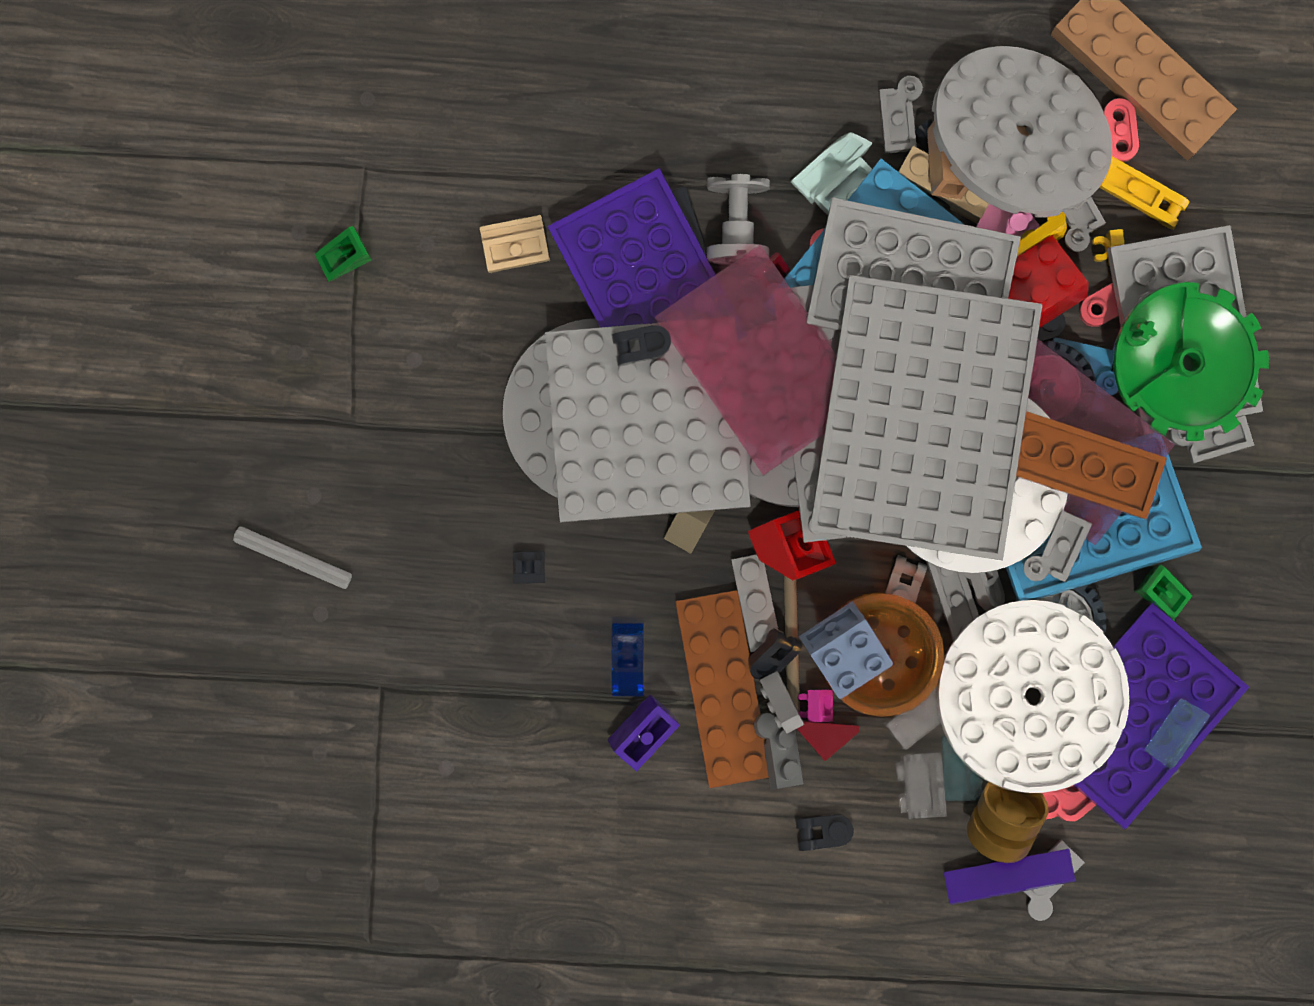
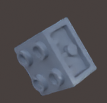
M853 601L798 636L839 699L845 697L893 665L892 660Z

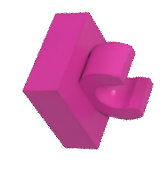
M808 690V694L798 695V700L808 701V711L798 712L801 718H808V722H833V690Z

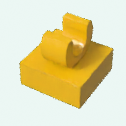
M1123 229L1110 230L1105 237L1098 236L1092 240V244H1102L1105 247V253L1095 255L1094 261H1105L1108 258L1107 248L1124 245Z

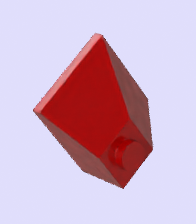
M799 511L774 519L748 531L759 561L792 581L836 564L827 540L803 543Z

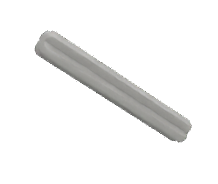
M238 527L234 534L233 541L343 589H346L350 584L352 574L244 527Z

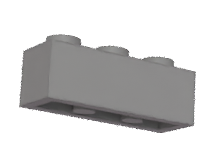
M778 671L761 679L760 682L763 687L760 690L764 698H769L770 700L767 705L771 713H776L777 715L774 717L779 728L783 727L786 734L803 726L804 723Z

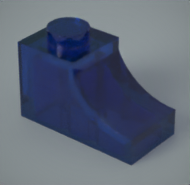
M612 623V696H644V623Z

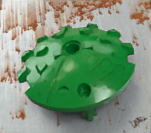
M1184 282L1169 285L1154 291L1142 299L1123 322L1114 349L1113 367L1116 385L1122 400L1129 410L1134 412L1140 407L1153 419L1149 426V429L1153 432L1166 436L1168 429L1172 428L1186 431V441L1205 440L1204 430L1220 425L1224 434L1235 429L1241 424L1235 415L1247 402L1256 407L1260 401L1264 390L1255 387L1259 368L1269 369L1268 350L1258 351L1253 333L1261 329V326L1252 312L1244 318L1231 306L1236 296L1230 292L1219 288L1216 297L1199 293V283ZM1186 354L1191 357L1193 363L1189 371L1183 366V358Z

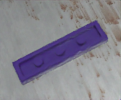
M1070 849L1027 856L1020 861L1012 863L995 862L944 872L950 905L1076 882Z

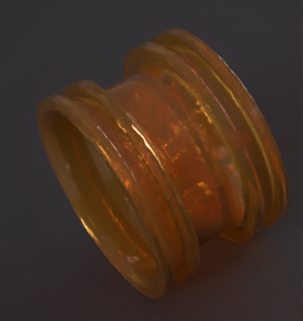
M879 592L863 594L847 601L835 612L853 601L866 621L871 616L876 617L879 620V625L872 630L883 648L888 649V656L892 660L893 665L841 698V700L852 709L867 715L880 717L899 715L914 709L927 699L935 689L942 674L944 648L937 625L925 610L916 603L901 596ZM901 625H906L910 631L909 635L905 638L900 637L897 632ZM910 656H914L917 659V665L912 669L908 668L905 664L906 659ZM888 678L892 679L895 684L894 688L890 691L882 687L883 681Z

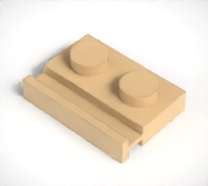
M541 215L479 227L489 273L550 261Z

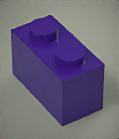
M650 694L607 741L613 751L637 772L680 724L674 715Z

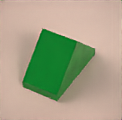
M354 226L348 227L314 254L328 282L372 260Z
M1161 564L1153 566L1134 590L1150 604L1156 605L1173 621L1192 598L1187 589Z

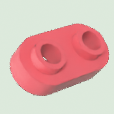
M1117 98L1107 104L1104 109V115L1107 118L1111 131L1112 156L1122 162H1127L1136 155L1139 149L1136 112L1131 102L1123 98ZM1113 112H1121L1123 120L1116 121L1113 118ZM1118 142L1126 144L1127 150L1125 152L1117 150L1116 144Z
M1113 283L1088 296L1081 303L1079 315L1086 325L1099 327L1119 316ZM1092 305H1099L1102 313L1094 315L1091 311Z

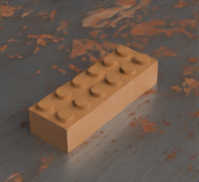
M1080 0L1055 26L1051 33L1054 39L1118 98L1131 102L1136 114L1187 161L1195 155L1237 110L1236 107L1119 0Z

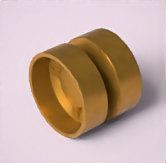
M988 782L968 821V838L981 854L992 860L1004 863L1020 861L1030 851L1037 834L1047 818L1048 803L1042 793L1016 792Z

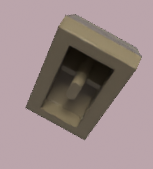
M715 510L677 513L664 539L691 554Z

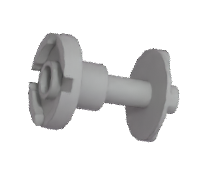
M748 174L731 175V180L729 181L721 177L707 178V189L709 191L729 194V221L722 224V244L707 247L708 261L722 265H731V262H739V265H754L766 262L769 259V247L754 244V223L748 221V194L770 190V180L756 178L750 181V175Z

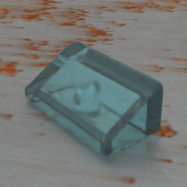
M1180 699L1147 745L1145 751L1172 769L1183 756L1210 715L1189 702Z
M942 737L944 801L979 800L982 795V778L959 758L948 742L947 737Z

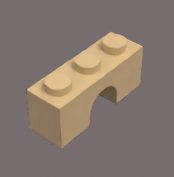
M912 146L899 173L923 192L931 194L929 154ZM970 190L966 192L962 199L936 196L950 205V210L976 224L980 221L989 203L979 198Z

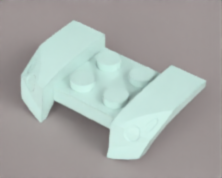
M849 132L826 148L791 183L811 204L815 202L828 215L831 199L848 200L871 172L872 168L861 157L873 143Z

